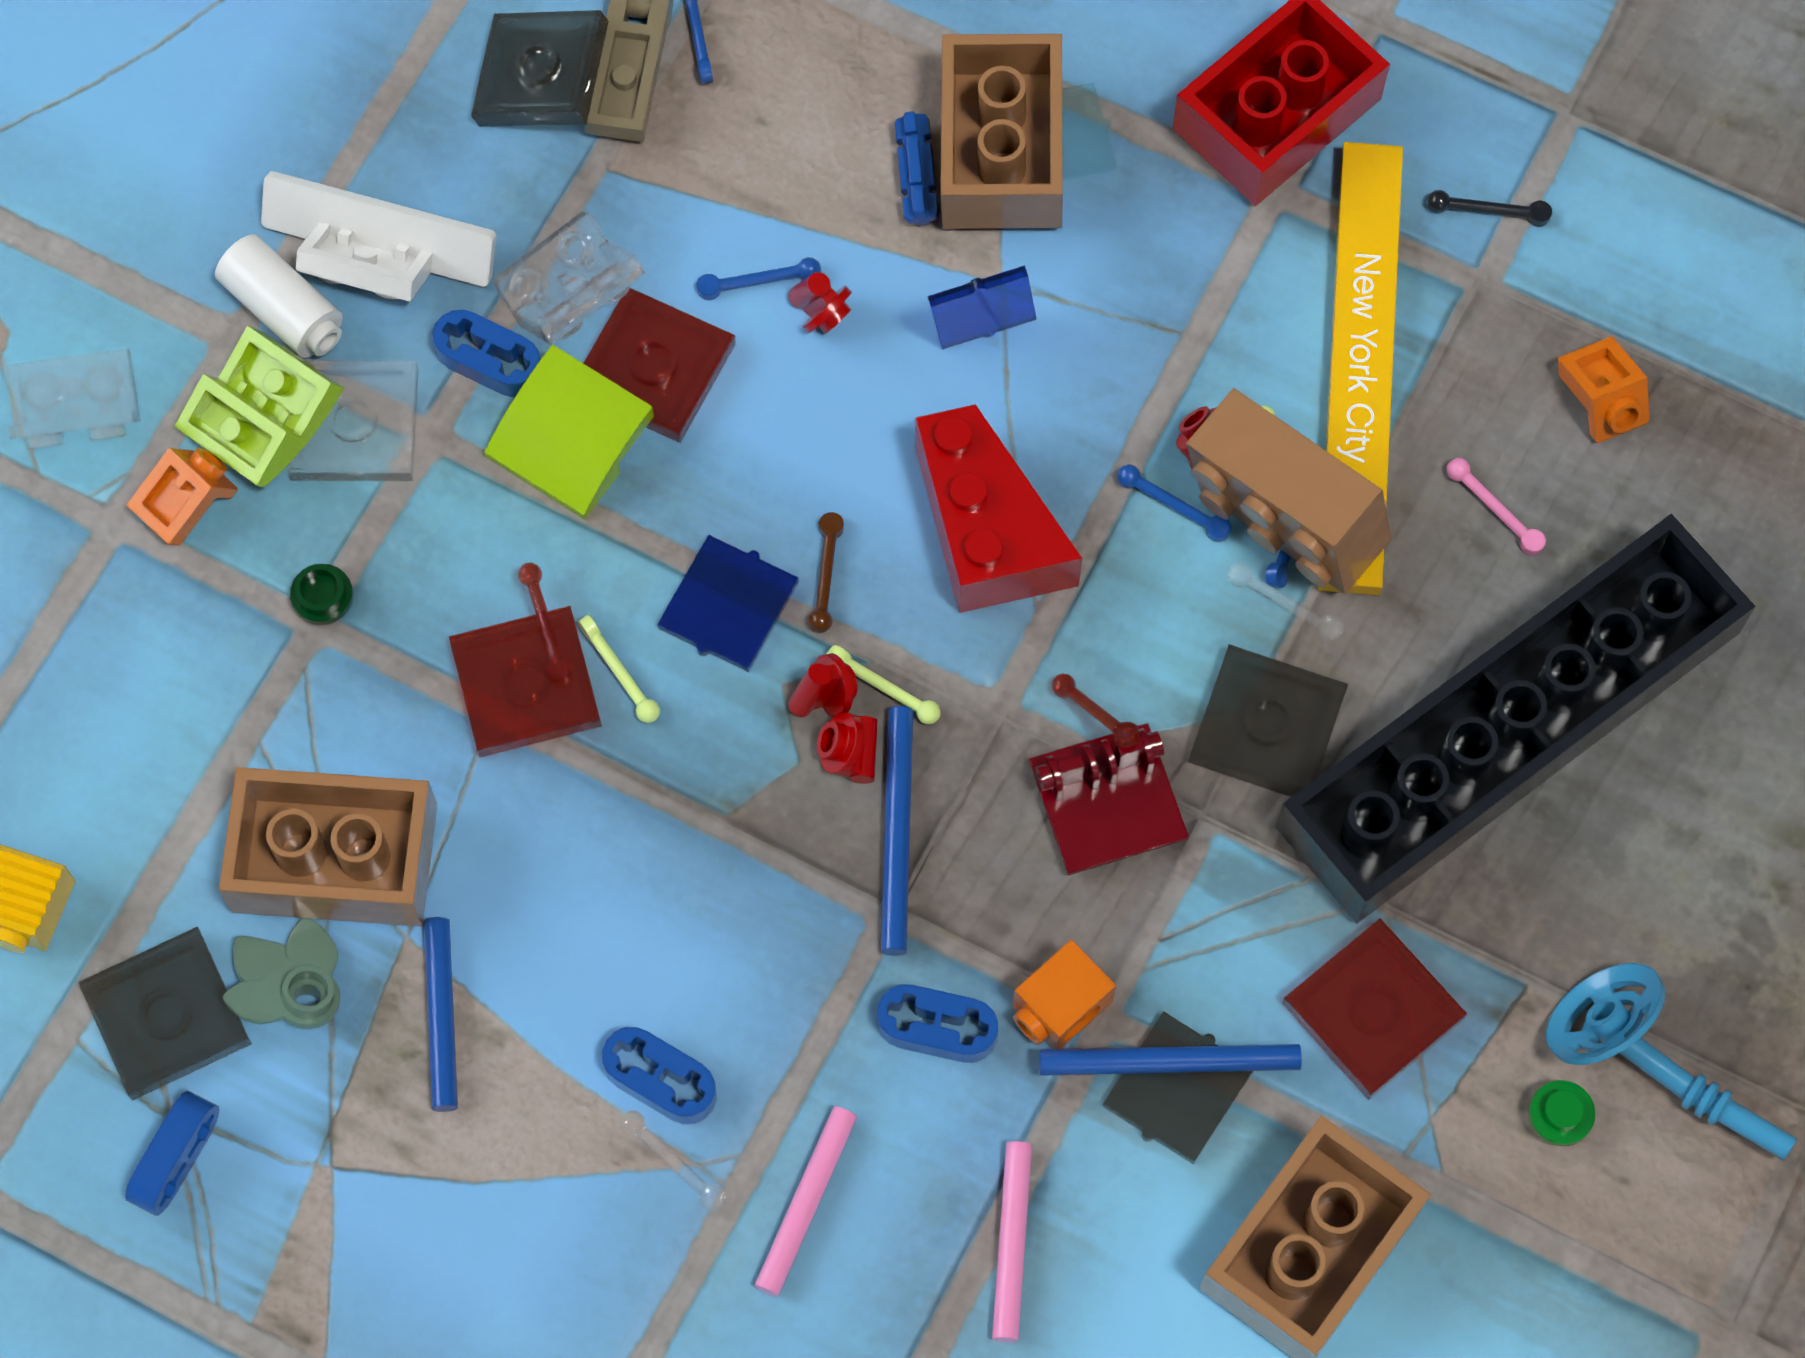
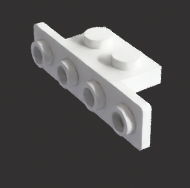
M270 171L264 178L261 224L267 229L305 239L297 250L296 271L316 276L326 283L346 284L372 291L385 299H401L411 302L430 273L481 287H486L492 279L496 246V233L493 230L275 171Z

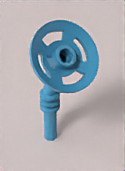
M1625 963L1603 969L1576 985L1556 1006L1547 1024L1546 1041L1552 1053L1562 1062L1573 1065H1586L1606 1060L1620 1053L1682 1099V1108L1688 1110L1692 1106L1695 1107L1694 1115L1699 1118L1704 1114L1708 1115L1707 1123L1713 1126L1720 1122L1783 1161L1791 1152L1797 1138L1732 1100L1733 1092L1726 1089L1720 1093V1084L1715 1081L1707 1085V1077L1700 1074L1695 1078L1642 1038L1659 1016L1665 1000L1664 983L1651 967L1638 963ZM1628 986L1645 988L1642 995L1633 991L1615 992V989ZM1593 1002L1594 1005L1587 1012L1582 1031L1570 1032L1573 1023L1580 1013ZM1624 1005H1632V1007L1627 1011ZM1580 1049H1583L1584 1051H1586V1052H1588V1053H1579V1052H1576V1051H1577V1050H1580Z

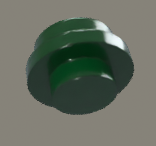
M314 564L306 567L295 577L290 589V600L297 615L304 621L315 625H327L341 619L349 611L354 596L353 587L348 576L340 568L330 564Z

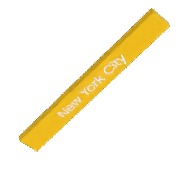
M1344 142L1341 151L1325 450L1381 488L1386 506L1403 146ZM1384 549L1347 593L1380 596L1383 586ZM1329 583L1324 588L1318 586V591L1340 592Z

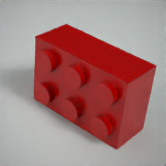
M1289 0L1177 94L1172 129L1256 207L1382 99L1390 63L1321 0Z

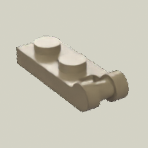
M673 0L609 1L584 118L585 134L644 142L667 28H669L671 22ZM630 17L647 19V24L631 23L628 21Z

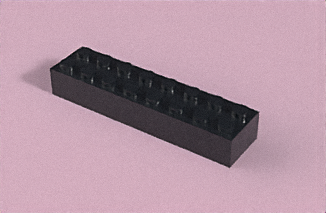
M1671 513L1285 801L1275 828L1353 921L1358 924L1740 634L1756 606Z

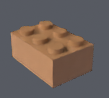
M1062 33L942 34V229L1062 228Z
M1235 388L1228 393L1186 443L1193 465L1191 472L1198 482L1201 492L1199 498L1202 503L1222 519L1227 520L1232 515L1248 526L1247 532L1250 537L1265 550L1275 554L1281 549L1297 561L1295 565L1304 577L1321 588H1324L1329 583L1346 595L1392 540L1383 490Z
M236 767L219 883V892L231 913L423 927L437 813V802L429 781Z
M1321 1115L1205 1273L1199 1290L1290 1357L1316 1358L1421 1212L1431 1194Z

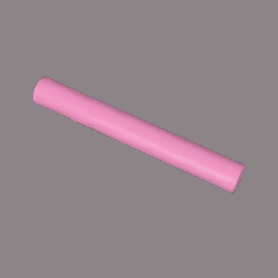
M838 1106L833 1107L754 1287L768 1295L779 1296L851 1133L857 1116L849 1110Z
M1021 1141L1006 1143L992 1340L1007 1343L1019 1341L1032 1144Z

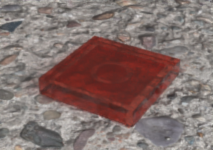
M627 287L583 364L651 405L654 417L646 428L681 443L735 347L736 340L735 335Z
M571 606L449 636L479 758L602 727Z
M1381 918L1285 996L1282 1002L1368 1100L1460 1024L1467 1016L1466 1011Z

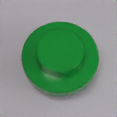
M1565 1080L1552 1081L1539 1088L1531 1099L1528 1112L1530 1124L1535 1133L1545 1142L1555 1146H1571L1582 1141L1591 1131L1596 1114L1590 1095L1581 1086Z

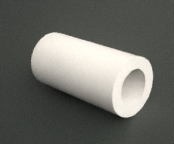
M255 234L247 235L235 242L223 254L215 270L216 280L300 358H308L313 355L323 356L334 348L342 335V330L340 329L343 320L342 313L259 236Z

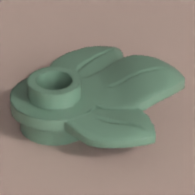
M302 918L291 931L286 946L255 937H236L233 951L234 968L242 982L230 988L223 995L222 999L235 1015L245 1021L256 1024H267L284 1020L289 1025L300 1029L319 1028L334 1018L340 1004V990L332 977L338 960V951L329 934L319 923L310 918ZM301 995H311L318 1000V1003L312 1006H305L297 1003L296 999Z

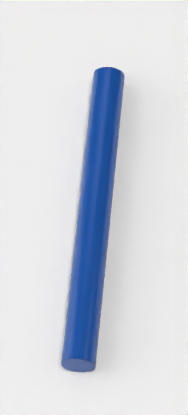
M894 706L888 709L881 953L890 956H900L907 953L913 709L905 706Z
M1300 1044L1039 1050L1040 1076L1301 1070L1302 1066Z

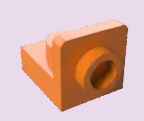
M1613 336L1557 358L1559 377L1587 409L1589 434L1596 443H1601L1629 432L1649 422L1648 378Z
M168 448L126 506L168 545H181L216 498L231 499L237 492L238 487L224 475L227 471L226 465L209 451L203 448H196L195 451Z

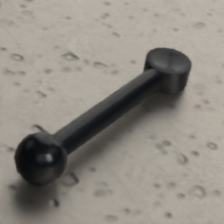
M1442 190L1433 191L1427 198L1428 208L1434 213H1443L1447 209L1521 217L1527 218L1528 222L1536 227L1545 226L1552 215L1551 206L1542 200L1535 201L1530 206L1449 197Z

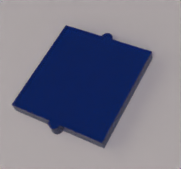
M1025 265L983 279L975 278L970 283L927 296L942 350L977 338H988L996 332L1037 320Z
M708 535L657 624L658 629L697 647V653L700 656L711 654L749 672L796 589L799 577L761 560L760 554L755 550L746 553Z

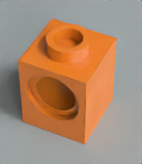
M1071 939L1014 990L1012 1007L1017 1013L1013 1016V1019L1019 1029L1034 1044L1040 1045L1045 1041L1052 1049H1062L1113 1003L1116 985Z

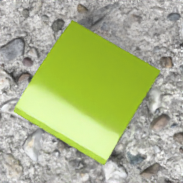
M247 326L219 377L202 375L174 427L255 485L265 487L305 447L322 425L345 388L263 331Z
M552 344L507 409L491 437L484 455L487 459L585 520L620 474L619 462L653 419V407Z

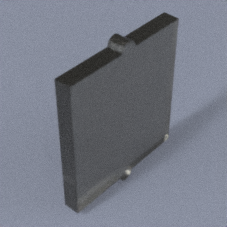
M1163 1011L1140 1047L1218 1045L1215 1044L1214 1035L1205 1034L1202 1036ZM1253 1071L1122 1074L1102 1107L1140 1130L1144 1141L1150 1142L1154 1139L1191 1164H1194Z

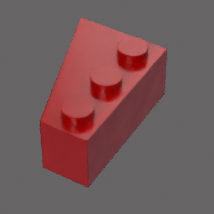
M974 404L915 417V450L959 613L1078 587L1083 558L977 405Z

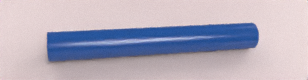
M434 917L424 920L431 1102L433 1111L448 1112L458 1109L450 920L443 917Z

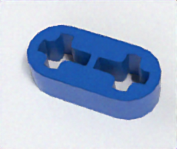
M463 309L452 310L442 315L435 323L432 332L436 355L443 365L505 396L515 397L541 360L538 349L529 339L471 311ZM468 331L471 334L473 345L481 350L463 343L457 350H453L449 337L452 335L460 338ZM518 356L523 357L526 371L515 369L510 376L505 375L503 364L499 359L513 363L517 360Z
M901 984L890 988L881 997L878 1004L877 1026L881 1036L889 1044L901 1049L958 1062L975 1063L985 1059L993 1051L997 1043L998 1020L995 1012L986 1003L974 998L916 985ZM904 1002H910L915 1004V1014L918 1017L934 1020V1023L932 1025L914 1021L910 1024L908 1031H901L897 1029L896 1018L888 1015L889 1011H900ZM966 1016L978 1018V1029L987 1032L986 1037L975 1036L972 1045H964L960 1043V1032L941 1027L942 1022L962 1026L966 1021Z
M638 1027L622 1028L614 1032L606 1040L602 1050V1063L608 1079L617 1088L680 1124H695L704 1120L713 1111L717 1101L716 1084L710 1070L702 1063L650 1032ZM637 1045L644 1047L642 1052L644 1061L656 1069V1071L651 1075L641 1068L633 1066L627 1074L620 1072L622 1064L617 1053L621 1049L626 1052H632ZM668 1076L679 1084L686 1085L692 1078L699 1080L698 1090L703 1099L699 1103L688 1099L682 1107L675 1104L677 1100L675 1090L663 1081Z
M186 1091L177 1099L131 1176L126 1189V1201L154 1216L164 1212L177 1194L208 1141L219 1116L220 1110L218 1105L191 1091Z

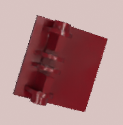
M1148 723L1028 759L1068 876L1189 839L1160 757L1164 755L1161 737L1158 731L1151 732Z

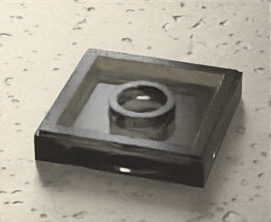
M601 10L494 13L471 117L478 126L587 125L609 22Z
M1229 644L1188 763L1292 797L1317 778L1348 684Z
M198 926L78 982L126 1092L132 1101L252 1044L241 1018L235 1015L222 1000L223 995L228 990Z

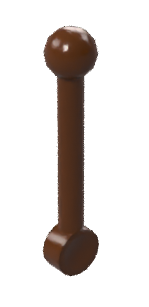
M834 512L824 514L819 521L820 533L824 537L816 608L808 618V625L817 633H825L830 629L833 622L832 616L828 612L834 553L836 538L840 537L844 531L843 518Z

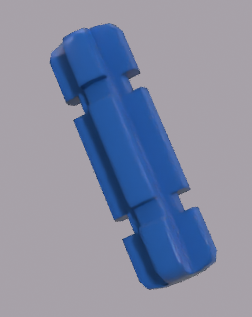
M914 111L904 113L903 117L895 121L896 142L898 145H903V147L897 148L901 193L908 195V197L902 198L903 214L908 224L926 226L939 216L937 194L931 193L932 190H936L933 148L930 142L926 143V140H931L930 119L926 114H916Z

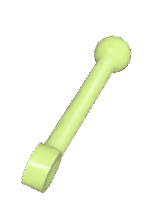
M589 615L578 620L577 623L585 637L592 642L636 704L637 718L644 723L655 722L660 715L658 703L645 697L601 635L594 620Z
M832 645L826 653L838 655L844 663L851 666L855 676L903 705L912 708L921 723L926 725L934 724L940 718L941 710L935 701L919 700L853 660L851 655L842 647Z

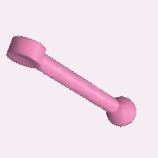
M1455 458L1447 464L1446 470L1449 478L1453 481H1462L1520 538L1519 546L1523 553L1529 556L1541 553L1546 543L1544 534L1537 529H1527L1470 473L1471 468L1467 460Z

